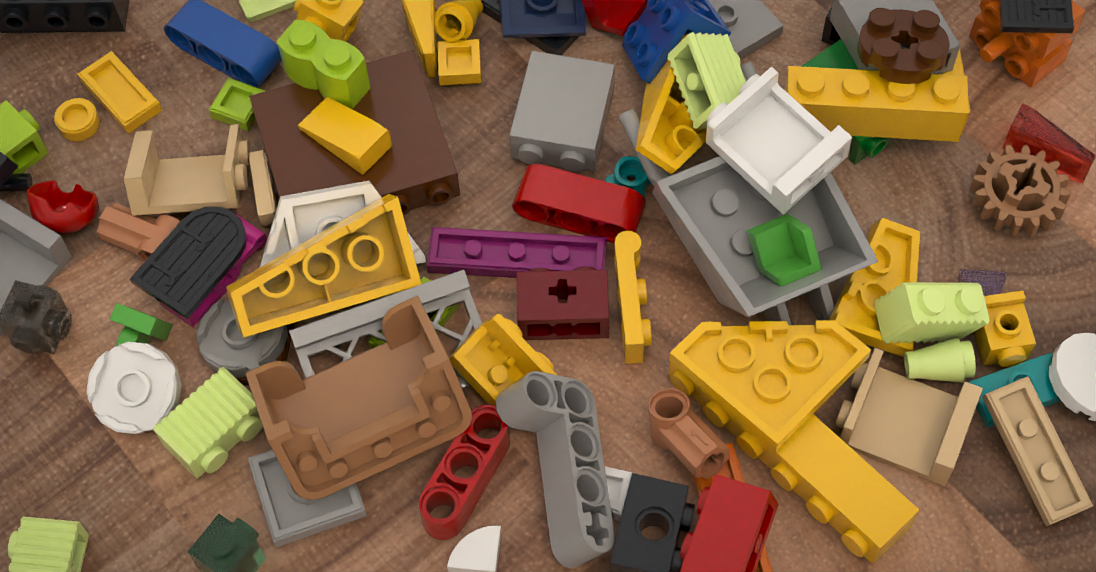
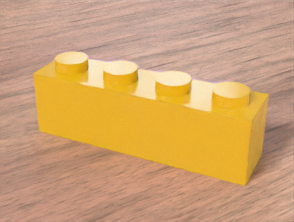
M788 66L784 90L830 132L840 125L851 136L959 142L969 114L968 76L931 74L930 79L924 82L902 84L888 81L879 76L880 71Z

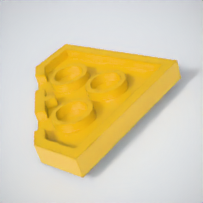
M816 320L815 325H788V321H749L748 326H721V322H701L670 352L669 361L776 452L869 358L871 349L835 320Z

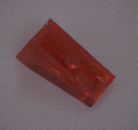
M1023 103L1010 126L1002 149H1005L1006 145H1011L1015 153H1020L1024 145H1029L1030 155L1034 156L1043 150L1046 152L1044 159L1046 163L1060 162L1058 174L1068 175L1069 179L1082 184L1096 157L1095 154L1038 111Z

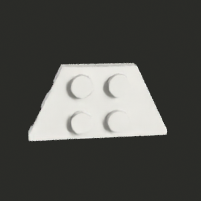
M370 181L280 196L259 268L382 197ZM408 233L416 264L425 263L424 253Z

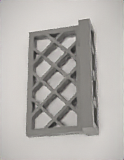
M461 270L290 330L289 333L305 378L314 375L309 356L327 350L342 357L343 362L354 357L352 353L360 338L371 335L383 342H387L384 334L379 333L382 331L383 317L394 306L416 296L419 297L427 315L438 311L434 321H431L435 331L459 341L458 348L467 339L471 328L474 331L482 323L469 289L470 284L465 271ZM464 303L469 323L463 335L438 325L445 308ZM351 342L346 353L335 348ZM453 367L456 376L462 378L458 380L461 388L464 389L471 386Z

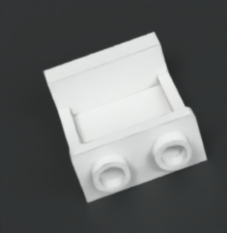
M771 67L761 76L758 74L751 76L741 87L739 96L729 104L721 103L711 112L707 118L706 144L784 215L848 157L852 136L840 125L830 132L779 86V73Z

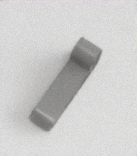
M532 371L499 393L496 398V409L502 421L508 426L519 430L536 432L552 552L560 564L569 569H574L612 549L615 540L595 400L588 386L577 379Z

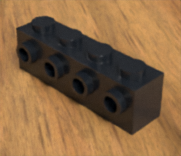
M0 0V33L125 32L129 0Z

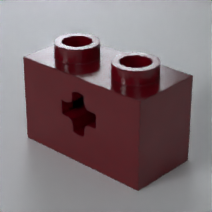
M583 266L570 271H551L547 268H533L528 272H517V324L522 332V338L524 340L609 338L608 271ZM564 299L567 300V302L559 303V300Z

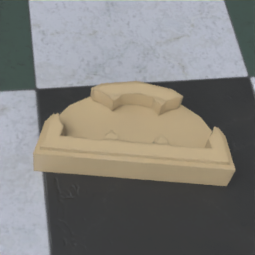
M263 150L248 153L258 218L261 226L265 227L273 223L278 205L275 189H272L267 155Z

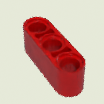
M531 164L525 170L512 208L518 215L527 220L585 236L607 237V242L615 244V238L619 233L623 231H633L636 233L646 200L642 194L628 187L545 165Z
M481 405L471 411L472 420L469 427L462 434L454 438L420 496L419 511L423 527L435 539L448 540L460 533L509 449V428L498 415L496 406ZM484 428H494L499 431L495 437L490 439L480 438L477 435ZM463 466H471L477 470L469 478H459L454 475L456 470ZM440 505H447L454 509L450 516L438 519L430 515L433 509Z

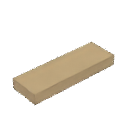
M1027 376L985 394L982 398L1045 526L1047 527L1093 507L1029 377Z

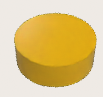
M73 98L65 101L57 108L54 115V121L60 134L70 141H83L92 137L100 125V117L95 106L89 100L83 98Z

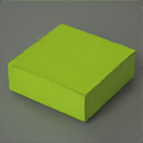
M228 78L209 108L210 116L229 125L239 124L240 129L249 131L256 119L249 96L265 92V90Z

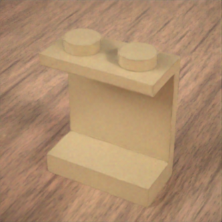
M239 124L230 125L225 155L159 159L153 130L135 132L124 175V183L132 216L189 212L204 207L238 208L241 190H247L248 188L246 166H250L248 153L251 152L249 141H242Z
M875 348L869 364L864 362L854 374L851 387L858 389L854 402L844 400L835 423V426L843 429L840 438L857 453L946 486L954 470L983 388L964 382L959 395L955 396L913 379H907L905 376L879 367L884 351Z

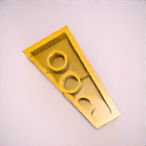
M387 194L230 284L226 289L238 330L244 338L410 289L422 283L398 196Z

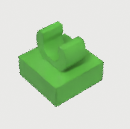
M116 303L109 319L126 326L121 331L116 346L126 342L149 344L150 336L166 341L173 326L169 322Z

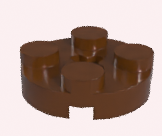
M876 8L869 13L868 20L861 28L857 52L861 62L867 68L870 62L874 67L880 69V77L895 83L914 84L930 79L931 73L938 70V68L939 72L946 63L950 43L947 33L939 25V16L930 10L915 12L903 9L889 10L886 8ZM900 43H901V44H906V45L910 46V48H909V49L901 48Z

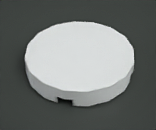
M1074 334L1064 340L1054 350L1052 364L1049 366V379L1054 392L1067 408L1076 414L1081 411L1091 416L1089 420L1096 421V334Z
M126 342L112 348L110 351H106L98 357L89 373L86 392L89 403H92L93 410L96 412L95 415L102 424L116 432L142 434L152 431L155 424L160 423L162 418L167 417L170 411L175 410L179 404L182 384L178 369L167 353L150 344Z

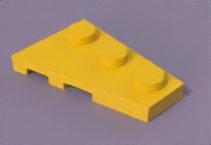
M881 218L872 225L866 238L878 262L849 275L829 320L837 321L866 345L904 357V352L913 351L914 341L912 343L906 341L903 344L900 341L895 344L891 341L886 344L881 337L874 304L876 299H880L881 296L890 293L891 289H896V286H901L902 282H917L920 231Z

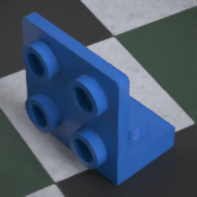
M647 0V7L637 22H633L628 27L622 47L640 78L650 84L668 59V53L677 46L685 32L687 34L701 32V35L708 33V35L713 33L718 35L721 33L722 36L728 34L729 37L731 31L709 0Z

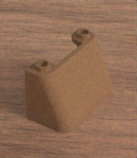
M418 296L394 306L385 314L381 326L387 342L302 380L296 368L285 361L266 363L245 373L267 440L294 491L300 497L307 500H317L329 496L462 434L469 427L472 420L471 409L450 359Z

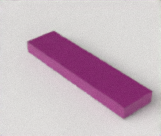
M431 227L427 270L428 273L452 274L464 270L466 275L517 278V272H528L533 268H547L551 271H570L578 267L588 266L597 270H605L607 237Z

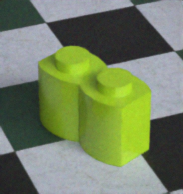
M294 20L278 38L277 44L284 70L287 76L296 84L308 89L319 90L324 98L329 97L350 109H353L370 90L365 58L353 45L342 40L330 39L319 26L304 20Z

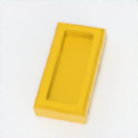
M112 51L78 73L81 83L128 134L163 111L158 100Z

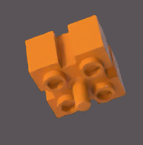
M981 0L979 7L982 10L975 17L969 37L980 48V56L985 62L990 63L1001 55L1005 58L1004 65L1007 71L1013 77L1019 78L1032 88L1066 60L1073 43L1070 37L1078 31L1086 10L1071 0L1074 21L1073 33L1001 32L999 0Z

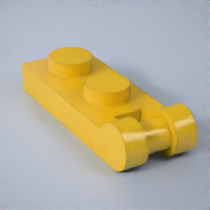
M633 231L619 233L615 238L614 269L625 364L643 363L644 346L652 345L650 319H641L640 305H647L645 278L637 279L636 272L640 268L642 241L640 236Z

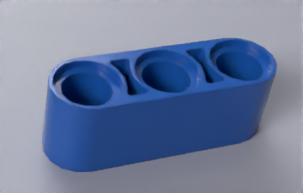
M188 0L163 27L170 41L183 51L234 80L256 88L262 85L282 61L278 45L273 40L202 0Z

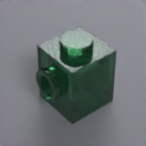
M220 514L215 517L188 550V554L200 572H256L266 560L257 541L259 537L258 532L239 518H236L232 523Z

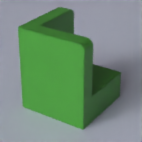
M788 213L747 230L758 271L777 285L784 286L822 270L811 228Z

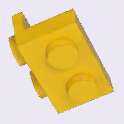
M496 314L482 322L449 356L452 366L489 405L496 406V398L500 392L532 371L557 375L554 372V366L551 361L542 353L536 352L522 338V332L514 322L500 314Z

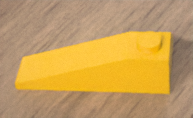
M686 32L679 43L688 35ZM666 60L652 82L646 84L635 150L672 175L706 142L707 129L693 128L694 121L690 120L691 114L687 112L688 106L684 105L685 98L681 97L682 91L678 90L679 83L676 82L677 76L673 75L674 68L670 67L671 61Z

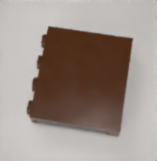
M414 50L366 63L371 88L352 110L374 120L389 130L392 147L364 175L360 174L298 128V124L325 99L319 90L308 89L293 83L249 96L279 197L370 181L381 197L387 194L398 196L402 213L405 215L410 210L430 204L441 205L453 197L460 196L458 173Z

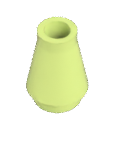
M956 337L915 351L904 352V368L907 379L919 378L963 383L965 378L974 377L976 363L971 341H960Z

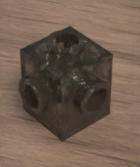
M14 281L0 311V326L11 340L10 343L13 347L30 354L36 353L37 350L51 354L55 353L60 340H64L67 337L72 323V315L57 290L43 285Z

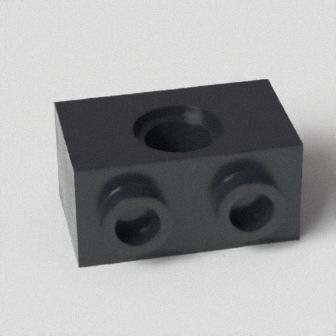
M632 473L610 561V572H680L683 560L680 558L681 548L677 547L680 531L689 533L695 504L687 503L688 485ZM649 526H657L665 531L666 536L663 539L653 541L644 537L641 532Z

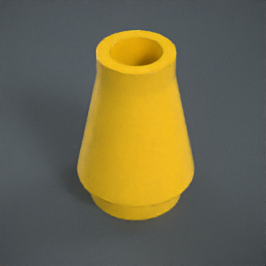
M455 0L442 4L437 9L434 18V26L438 35L449 42L466 40L471 35L478 17L483 12L481 0Z

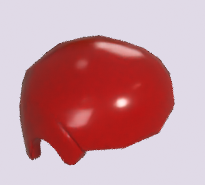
M48 180L34 184L26 190L32 219L57 234L76 233L84 229L96 218L99 212L96 194L85 191L80 184H76L72 192H64L55 180Z

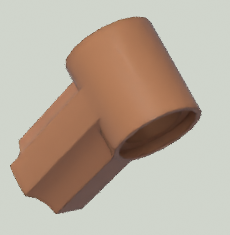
M115 202L112 206H106L99 217L100 222L97 234L101 240L135 253L141 261L145 262L180 221L165 214H160L157 219L149 215L132 216L131 208Z
M664 388L656 391L648 401L650 430L653 442L660 448L670 450L696 478L705 477L709 479L719 473L724 463L729 459V448L690 409V399L686 393L675 388Z

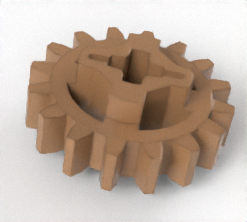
M1006 145L1002 156L993 150L989 153L986 162L980 161L970 187V190L975 192L972 204L973 206H984L980 215L982 220L991 217L996 219L995 230L999 231L1004 225L1010 226L1012 236H1017L1020 228H1025L1030 236H1035L1039 226L1048 231L1052 228L1055 219H1061L1071 195V191L1065 188L1069 177L1064 174H1056L1060 162L1046 163L1044 161L1046 157L1045 151L1042 150L1034 156L1030 155L1029 145H1024L1020 153H1015L1011 145Z

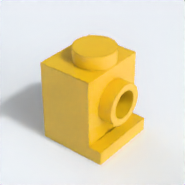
M1024 291L984 296L990 320L987 325L974 331L983 365L999 364L1001 367H1011L1023 363L1029 359L1036 345L1024 305L1026 299Z

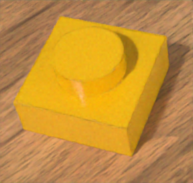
M479 39L458 40L455 42L437 41L440 85L482 83Z

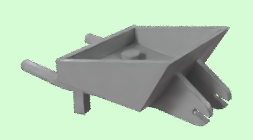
M752 62L740 66L746 81L751 76L758 74ZM630 109L622 113L619 119L635 150L640 120L635 109ZM635 150L649 180L654 185L652 192L717 301L747 317L763 311L767 321H788V325H792L785 301L805 294L817 320H829L834 304L828 283L878 262L876 255L830 172L785 213L811 228L822 270L787 285L779 286L758 271L747 230L782 216L783 214L720 156L671 175Z

